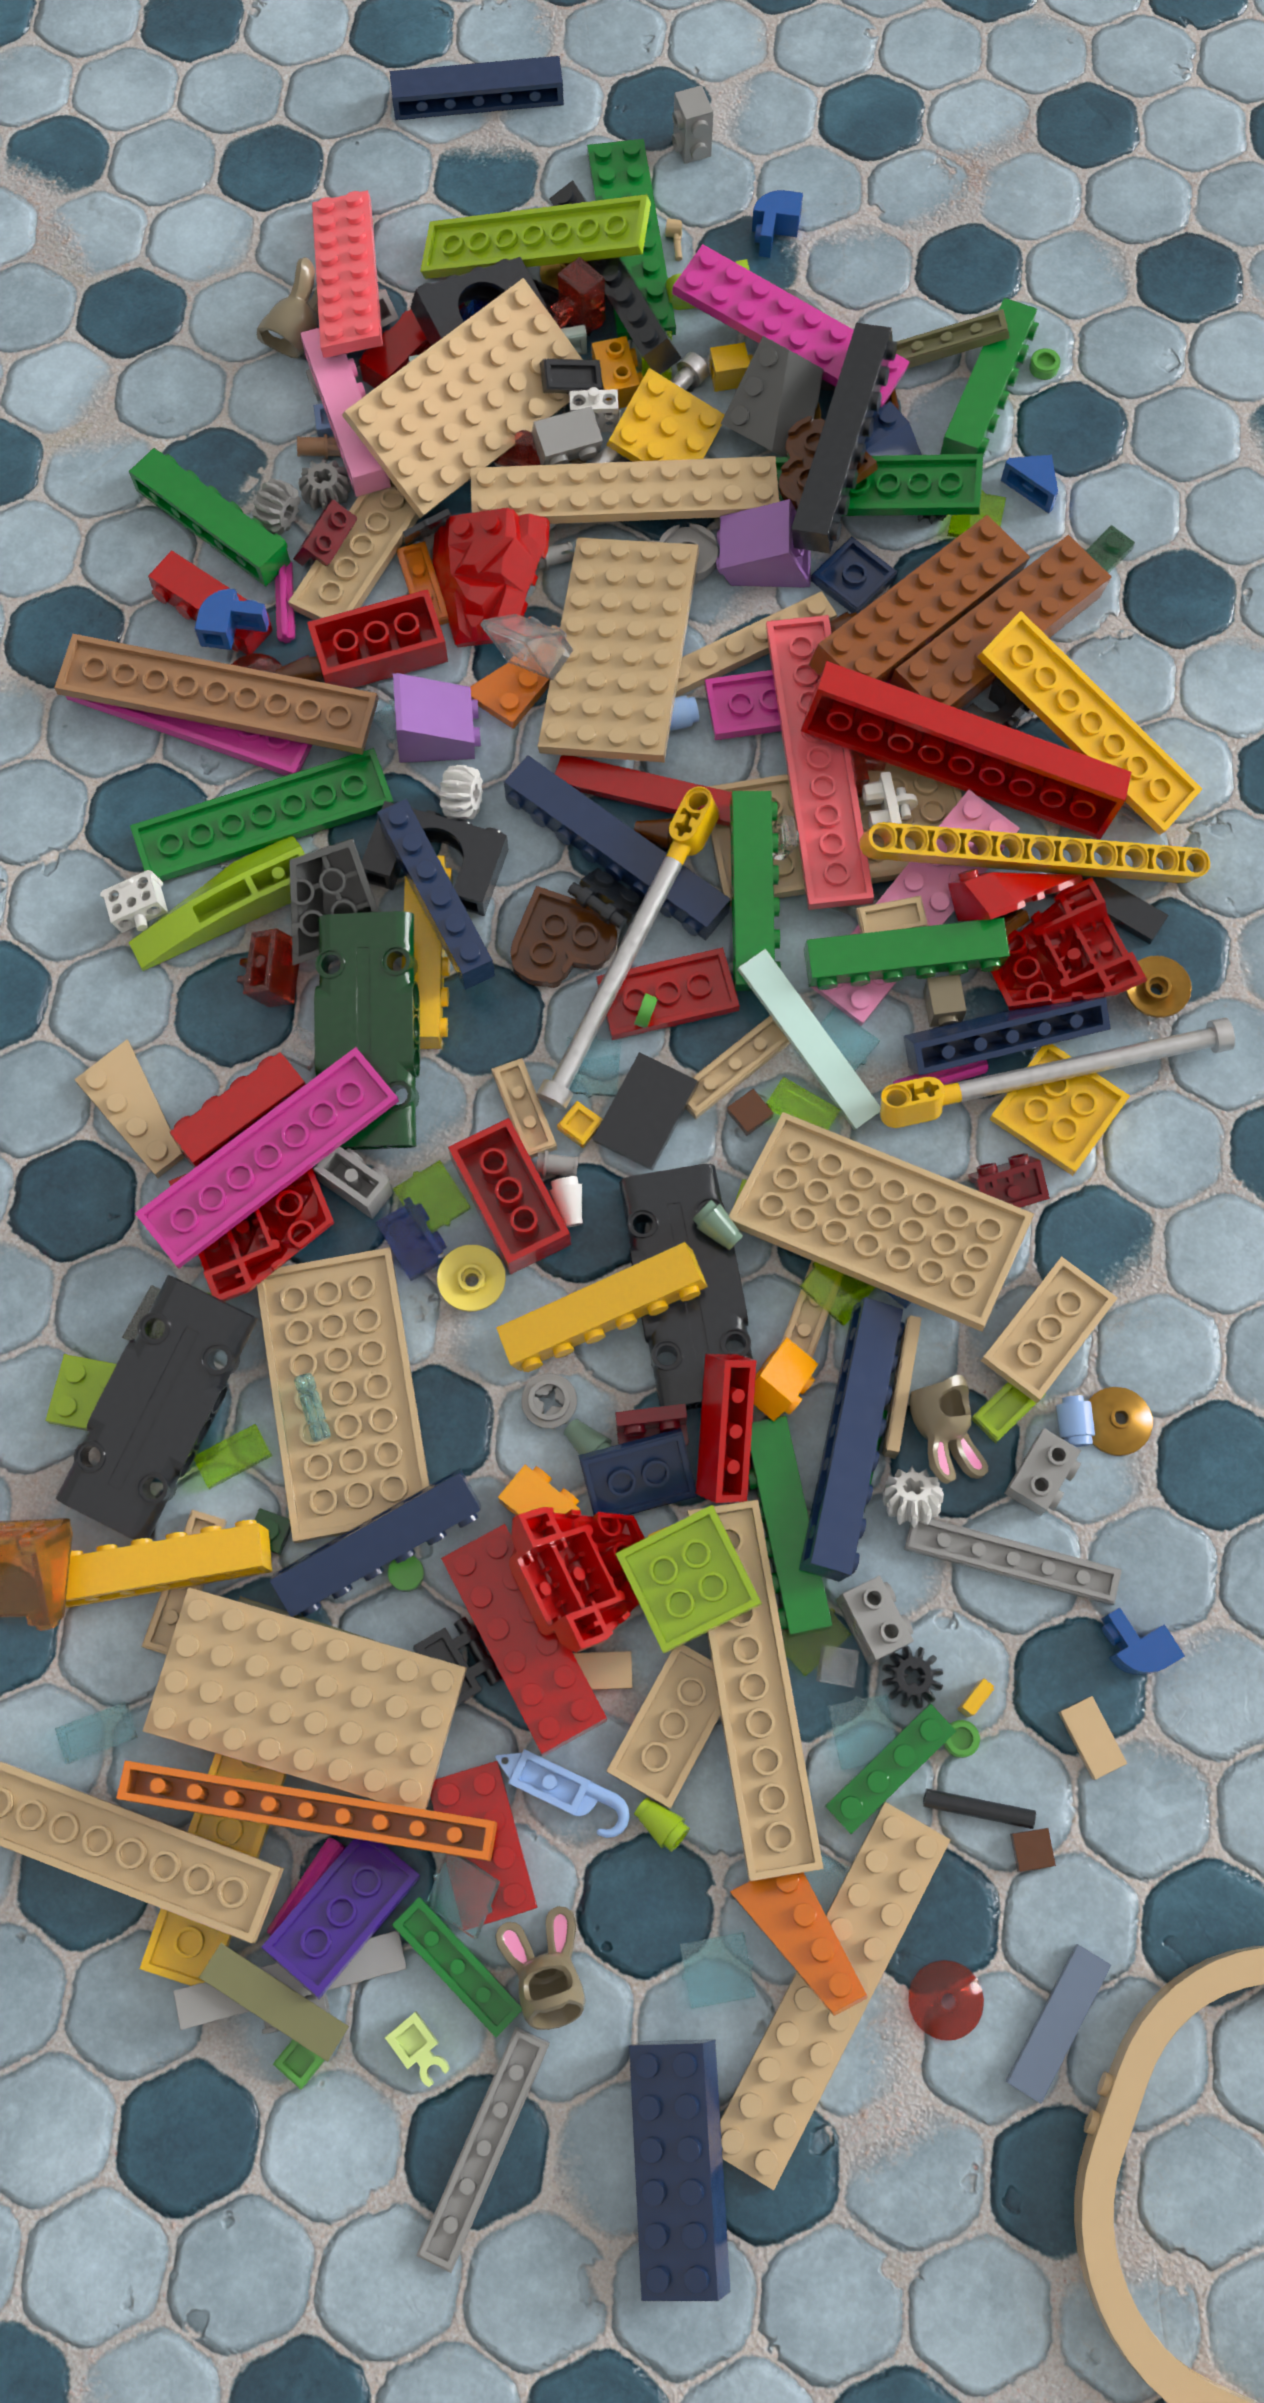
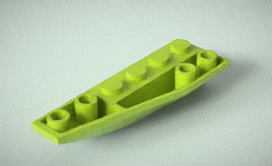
M294 836L278 841L234 861L150 925L148 929L142 931L129 941L142 971L290 904V860L305 854Z

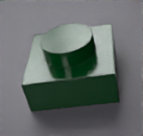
M259 1508L255 1520L269 1530L271 1552L281 1555L291 1531L290 1519Z

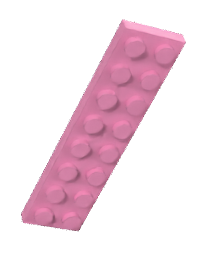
M970 790L965 793L939 825V827L1018 833L1020 829ZM937 839L938 849L946 853L947 846L945 842ZM969 842L970 852L978 855L977 846L973 842ZM1000 844V851L1002 853L1006 846ZM909 862L876 904L921 896L928 926L942 925L955 911L947 883L959 880L958 874L961 872L978 869V873H985L989 868ZM859 925L851 933V935L861 934ZM883 979L870 980L869 984L863 986H851V983H841L836 988L829 990H819L818 986L811 988L862 1026L897 982L885 983Z

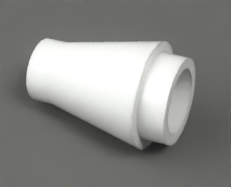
M577 1176L551 1181L552 1189L549 1192L566 1227L582 1225V1184L578 1183Z

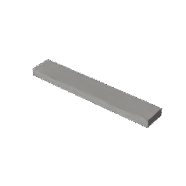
M931 1519L928 1525L918 1521L915 1528L910 1523L904 1550L1108 1605L1115 1604L1122 1570Z
M394 1931L371 1937L328 1990L406 1969L399 1932ZM278 1963L260 1967L302 1996L312 1995L310 1991ZM206 1982L173 1991L180 2030L249 2012V2010Z
M517 2026L515 2027L416 2256L452 2273L550 2042Z

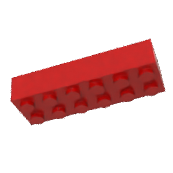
M503 1524L443 1556L441 1559L544 1757L607 1722V1717L572 1650L560 1644L556 1633L544 1635L539 1631L509 1567V1558L516 1548L511 1540L510 1532L506 1525Z

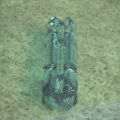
M311 1373L299 1375L294 1379L298 1393H301L299 1399L306 1422L310 1424L308 1427L310 1436L314 1442L325 1440L330 1437L331 1433L328 1423L324 1422L326 1417L319 1393L315 1390L317 1387L314 1377Z

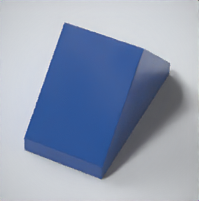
M1052 455L1009 458L1005 462L1001 482L1049 514L1053 510L1058 494Z

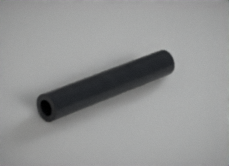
M928 1788L925 1789L923 1807L1029 1829L1034 1828L1036 1820L1035 1810Z

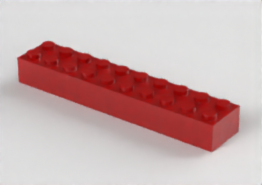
M826 661L809 702L800 730L806 734L966 792L970 790L977 796L1099 840L1126 801L1132 773L1131 771Z

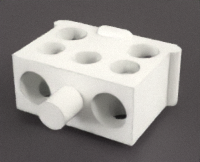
M592 387L589 390L569 391L570 410L567 413L592 406L600 433L614 431L621 419V410L618 408V389L598 390L596 387ZM609 421H610V422H614L612 425H607V424H606V422H609Z
M147 870L102 890L100 896L105 900L110 922L121 933L134 927L138 931L148 929V921L168 913L161 889L163 882L151 870ZM148 880V882L142 883L141 881Z

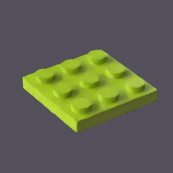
M713 1505L616 1553L664 1654L762 1605Z

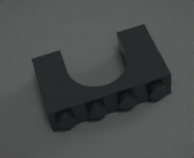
M521 257L511 260L502 259L495 265L485 268L476 267L469 273L459 276L450 275L443 281L433 284L424 283L415 290L410 306L430 346L464 322L458 308L462 303L470 300H483L490 303L522 278L526 280L549 312Z
M384 801L382 809L395 803ZM412 808L430 843H444L460 853L463 863L454 889L467 912L485 916L509 850L507 835L495 828L488 827L484 829L473 826L464 819L452 820L442 817L435 811L427 810L424 812ZM378 819L361 862L369 884L394 890L401 867L381 831Z

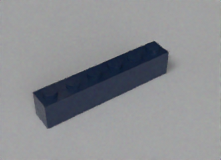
M560 56L389 71L395 120L564 105Z
M404 799L378 811L377 815L381 831L465 990L494 977L493 960L408 800Z
M1106 997L1003 1011L904 1035L903 1038L908 1067L921 1076L1110 1030L1111 1028Z
M459 1468L273 1573L270 1582L291 1617L301 1613L302 1617L308 1616L321 1607L320 1601L330 1595L334 1599L345 1595L353 1589L351 1584L363 1577L365 1581H369L384 1572L382 1566L395 1559L398 1564L416 1553L414 1548L420 1544L427 1542L428 1546L442 1540L447 1536L445 1530L458 1524L459 1528H462L478 1518L476 1513L481 1510V1503L463 1471Z

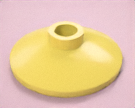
M460 1246L449 1252L438 1268L437 1284L444 1300L458 1310L467 1312L483 1310L497 1301L505 1287V1269L500 1258L484 1246ZM471 1276L479 1279L475 1286H468L466 1280Z

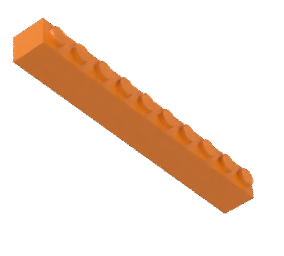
M126 1760L116 1799L127 1802L490 1862L497 1829V1822Z

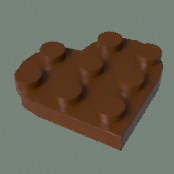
M807 416L797 421L788 431L789 436L786 441L788 461L781 468L779 490L784 500L790 499L795 509H798L825 420L821 418L812 420V416ZM867 451L865 452L863 463H858L857 465L858 478L856 484L878 470L877 461Z
M536 886L512 941L510 955L513 972L530 985L556 988L562 983V980L568 977L573 968L599 970L616 950L618 940L616 926L612 923L606 924L600 920L599 914L589 907L583 908L576 903V899Z

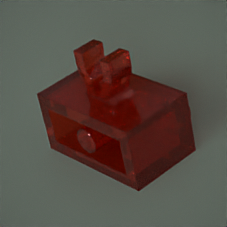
M579 257L558 273L559 301L551 306V311L556 314L553 319L560 329L567 323L572 327L585 325L587 335L593 329H598L606 320L605 278Z
M277 928L252 932L248 958L240 959L239 965L246 968V974L237 977V983L244 986L243 994L267 1007L294 1004L299 964H292V936Z

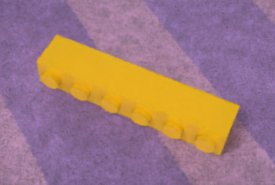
M437 856L453 884L452 868H447L445 856ZM405 876L404 911L414 914V957L418 964L414 981L418 984L420 996V1049H442V1037H448V1018H443V1007L449 1006V988L443 986L444 977L450 976V960L448 957H444L445 950ZM402 957L401 969L404 968L406 964L405 957Z
M684 1242L498 1326L496 1329L510 1365L519 1371L530 1372L540 1368L543 1365L542 1361L553 1356L561 1358L571 1354L575 1346L584 1342L592 1344L602 1340L606 1336L605 1333L615 1328L618 1330L627 1329L637 1323L636 1319L644 1315L654 1316L663 1313L669 1308L668 1305L680 1299L681 1301L694 1299L701 1294L700 1290L708 1286L693 1250Z
M242 1520L236 1522L233 1528L222 1529L220 1526H208L201 1528L199 1534L187 1535L185 1532H174L167 1534L165 1540L153 1541L150 1538L132 1540L131 1546L118 1548V1545L107 1544L96 1547V1552L84 1554L83 1551L78 1550L64 1552L61 1554L62 1558L49 1560L51 1603L65 1609L271 1573L272 1561L269 1530L260 1523H257L256 1520Z

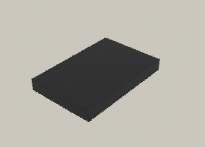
M639 1052L596 1131L593 1141L653 1171L699 1085L698 1080Z

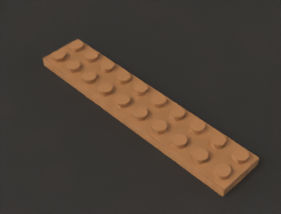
M72 634L54 687L58 695L363 755L379 700L377 693L77 634Z

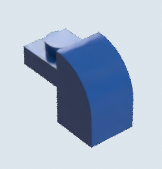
M772 191L763 195L756 202L753 209L752 232H756L755 243H760V257L770 258L774 234L790 237L798 236L803 201L802 192Z
M224 589L213 593L202 603L196 620L195 632L200 646L232 650L236 628L267 632L269 618L265 604L254 600L239 601L236 589Z
M1121 1608L1101 1618L1104 1624L1102 1627L1104 1635L1113 1646L1117 1644L1120 1648V1651L1110 1656L1109 1659L1126 1673L1149 1675L1163 1670L1185 1657L1165 1624L1140 1638Z

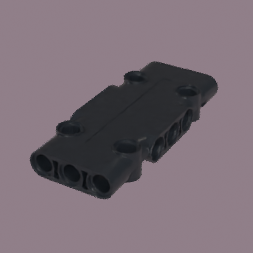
M699 1164L633 1175L623 1178L619 1182L631 1246L629 1248L631 1265L633 1266L686 1242L693 1250L708 1286L700 1290L701 1294L689 1301H681L680 1299L669 1304V1308L663 1313L654 1316L647 1314L641 1317L645 1341L649 1345L651 1366L653 1368L660 1407L686 1404V1410L702 1408L705 1354H733L725 1346L729 1341L736 1340L741 1342L744 1350L738 1353V1355L753 1359L751 1339L747 1331L748 1315L735 1248L733 1246L728 1250L725 1246L723 1247L696 1228L698 1225L692 1220L711 1200L717 1206L721 1204L725 1210L716 1168L713 1164ZM645 1222L652 1229L648 1233L641 1234L634 1230V1226L637 1223ZM663 1352H670L676 1357V1361L669 1366L663 1365L658 1361L657 1357Z
M167 1275L149 1313L143 1316L139 1322L136 1339H132L125 1347L87 1424V1431L89 1433L85 1441L75 1449L74 1463L56 1499L62 1504L134 1540L150 1538L167 1501L171 1500L176 1493V1483L179 1477L182 1478L187 1473L226 1396L228 1390L226 1383L230 1375L239 1367L240 1355L258 1318L178 1278ZM161 1320L165 1325V1331L157 1339L152 1334V1326L156 1321ZM223 1350L228 1360L225 1367L219 1370L215 1367L213 1359L218 1351ZM93 1447H96L101 1455L100 1462L96 1466L90 1463L88 1457L89 1451ZM155 1478H158L163 1484V1492L159 1497H155L150 1491L151 1482Z

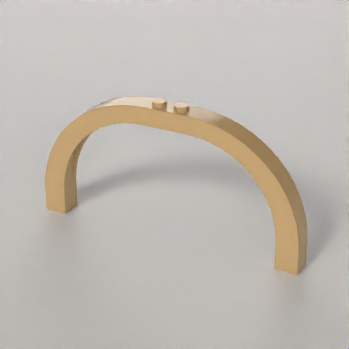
M1251 1946L1231 1950L1207 1958L1186 1969L1165 1984L1146 2003L1124 2035L1109 2073L1104 2071L1099 2080L1097 2094L1101 2096L1096 2111L1090 2110L1084 2125V2132L1087 2133L1078 2166L1074 2195L1076 2245L1083 2278L1094 2308L1119 2352L1136 2373L1167 2403L1257 2402L1206 2378L1183 2364L1163 2346L1141 2316L1128 2290L1116 2248L1114 2198L1117 2178L1149 2079L1164 2048L1178 2029L1209 2003L1226 1994L1264 1984V1946Z

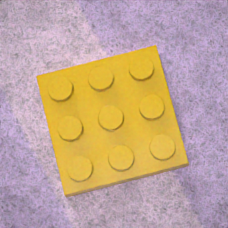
M648 368L606 446L632 462L704 459L722 426L721 422L725 414Z
M1048 1044L1040 1048L1027 1067L1071 1058V1056L1055 1045ZM1097 1073L1009 1091L989 1120L1074 1176L1127 1102L1130 1095Z

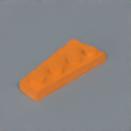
M804 1872L749 1881L730 1891L732 1897L743 1907L754 1923L765 1933L781 1955L798 1972L803 1981L833 2016L868 1998Z

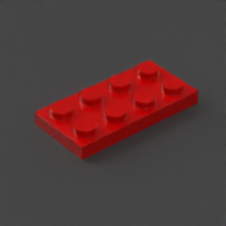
M723 947L630 968L606 1015L611 1039L616 1040L739 1011L740 1005ZM605 974L596 976L598 987ZM647 993L657 997L656 999L658 1000L648 1027L642 1028L634 1025L644 996Z
M490 1762L435 1779L430 1795L434 1811L497 1822L491 1862L446 1854L465 1931L538 1908L499 1762Z

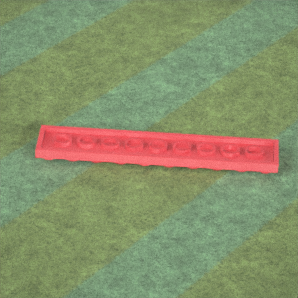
M829 615L766 621L767 640L808 910L872 904L874 894L868 857L862 853L859 845L860 838L864 832L851 751L848 748L800 731L809 702L820 678L809 666V663L818 644L832 634Z

